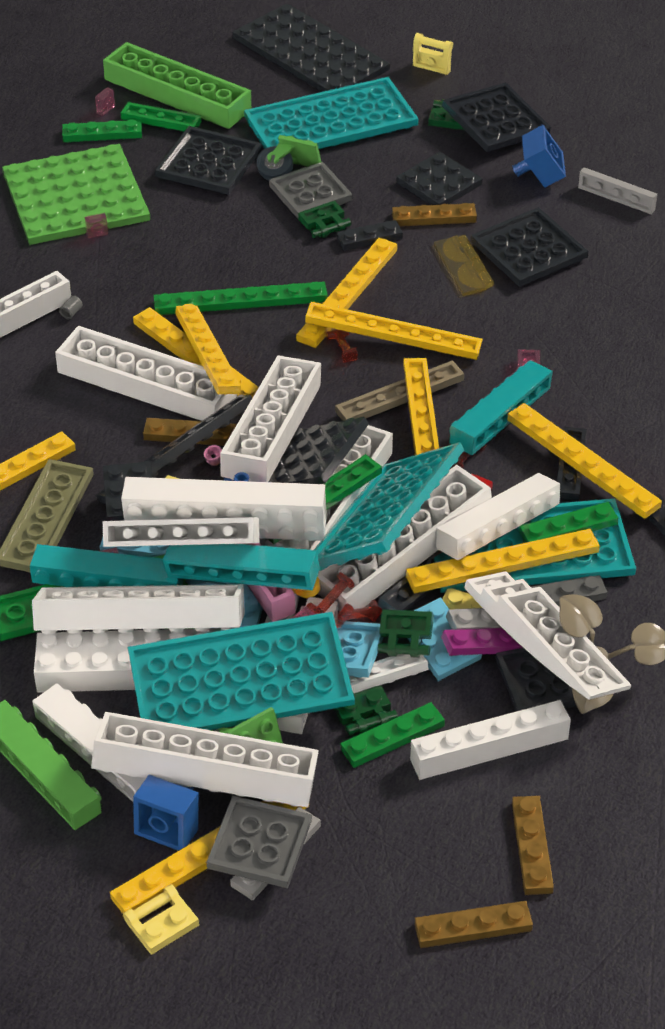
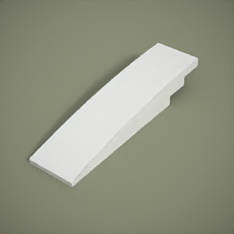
M506 571L466 580L464 588L511 637L545 667L590 700L630 689L631 684L586 636L576 638L564 631L559 618L560 607L541 587L531 588L524 579L515 581Z

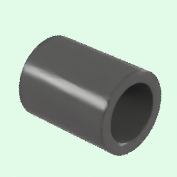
M71 296L60 307L59 312L65 319H71L82 308L83 303L78 297Z

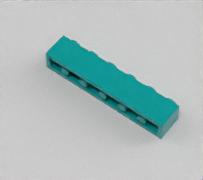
M532 360L528 361L524 366H520L512 376L507 377L500 386L495 387L488 396L480 399L476 406L471 410H467L464 416L452 423L449 429L450 444L460 442L465 452L470 455L476 453L511 423L507 420L509 412L523 403L528 406L532 405L550 389L553 371Z
M37 544L30 563L32 583L64 587L183 585L184 581L182 578L167 577L163 559L93 550Z
M247 544L169 545L163 558L167 577L303 590H313L320 570L316 550Z

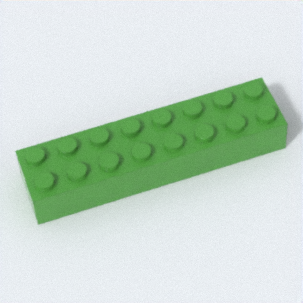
M128 42L124 43L103 60L105 80L187 113L199 115L207 121L228 129L244 117V110L252 108L251 90Z

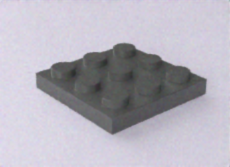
M323 162L269 180L271 189L297 218L299 212L334 200L338 205L352 201V193Z
M232 796L208 857L207 869L288 888L312 822V814Z

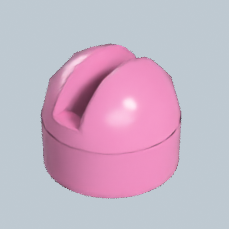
M212 445L205 449L204 457L211 466L220 464L221 447Z

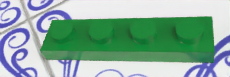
M128 102L121 112L122 120H141V123L150 126H159L184 132L188 126L198 128L201 124V116L131 102Z
M131 119L127 121L62 124L63 142L142 138L141 120Z
M609 502L521 525L519 533L524 542L527 543L586 529H591L593 532L618 525L619 518Z
M430 702L342 742L341 751L352 767L355 768L410 743L413 739L423 737L444 727L445 719Z

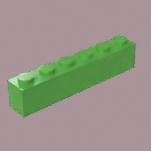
M6 700L0 702V752L74 830H77L101 813V795L95 787L90 788L85 783L82 774L78 770L74 771L69 766L63 754L58 755L54 751L51 742L47 738L43 739L38 734L33 723H27L23 719L21 712L16 706L12 707Z

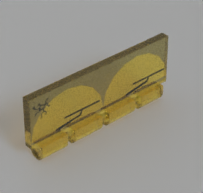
M466 235L453 236L434 242L435 248L463 296L488 290V288L494 285V281Z

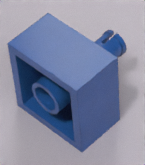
M544 125L522 136L524 160L512 166L518 177L532 170L544 188L566 177L563 152Z
M148 775L133 796L134 834L178 851L185 848L198 831V792L193 791V787H185L181 784H174Z

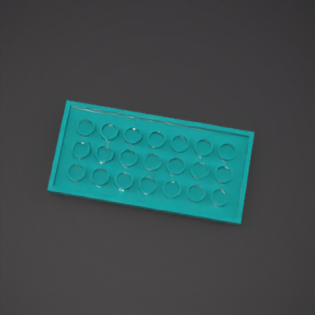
M389 77L244 110L245 119L264 149L277 146L279 144V135L292 136L305 141L311 140L317 143L318 149L400 129H407L417 126L419 118Z
M458 442L384 464L382 466V474L367 484L325 535L324 541H320L314 550L317 551L320 565L319 571L326 569L330 565L337 564L340 566L352 559L362 560L371 554L377 553V555H381L389 551L390 545L401 536L400 532L411 523V518L414 514L421 510V505L424 501L430 498L431 492L440 485V481L449 473L452 465L458 462L459 456L464 451L461 443Z
M615 498L559 503L555 507L522 524L525 525L609 502L619 518L618 525L593 531L600 545L598 553L517 570L508 574L515 581L524 579L528 585L555 583L600 575L601 578L635 575L636 566ZM520 526L484 545L470 555L525 543L519 533ZM443 552L433 558L434 563L454 559ZM466 582L439 588L440 593H445L450 588L467 591L464 588Z
M333 612L128 647L140 718L204 730H216L223 727L237 726L270 707L274 709L276 719L355 705V698Z

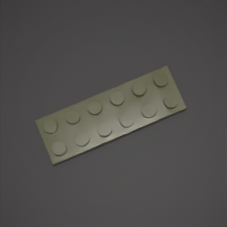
M48 459L0 549V566L31 573L30 563L37 544L58 545L94 475L93 468Z

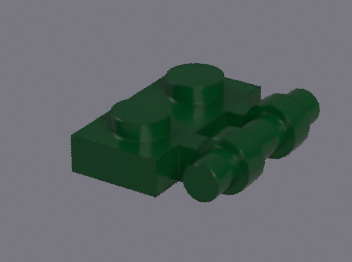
M442 99V101L434 100L428 126L464 130L442 107L443 100L445 99Z
M335 200L298 213L299 221L308 231L312 230L311 234L314 239L327 237L329 233L335 231H344L345 228L352 225L349 218L342 220L345 218V211Z
M382 609L379 634L381 637L389 638L388 643L378 644V653H386L388 656L394 657L397 654L410 655L414 658H419L420 655L429 656L430 645H421V639H431L433 612ZM411 638V644H398V639Z
M381 685L354 693L355 705L334 708L342 726L346 725V731L349 736L356 733L360 735L368 731V729L398 717L396 710L389 711L391 710V703Z

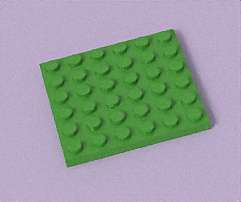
M120 144L3 166V174L29 245L150 221L149 210Z

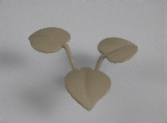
M581 595L561 596L559 598V618L564 631L576 638L584 637L590 633L589 640L594 644L595 631L593 628L598 627L603 620L598 605L591 599ZM642 623L632 631L631 640L633 644L612 653H607L604 648L597 646L598 650L608 660L635 649L634 657L638 663L647 666L656 665L665 660V631L653 623ZM572 688L575 703L581 714L603 706L613 696V694L589 700Z

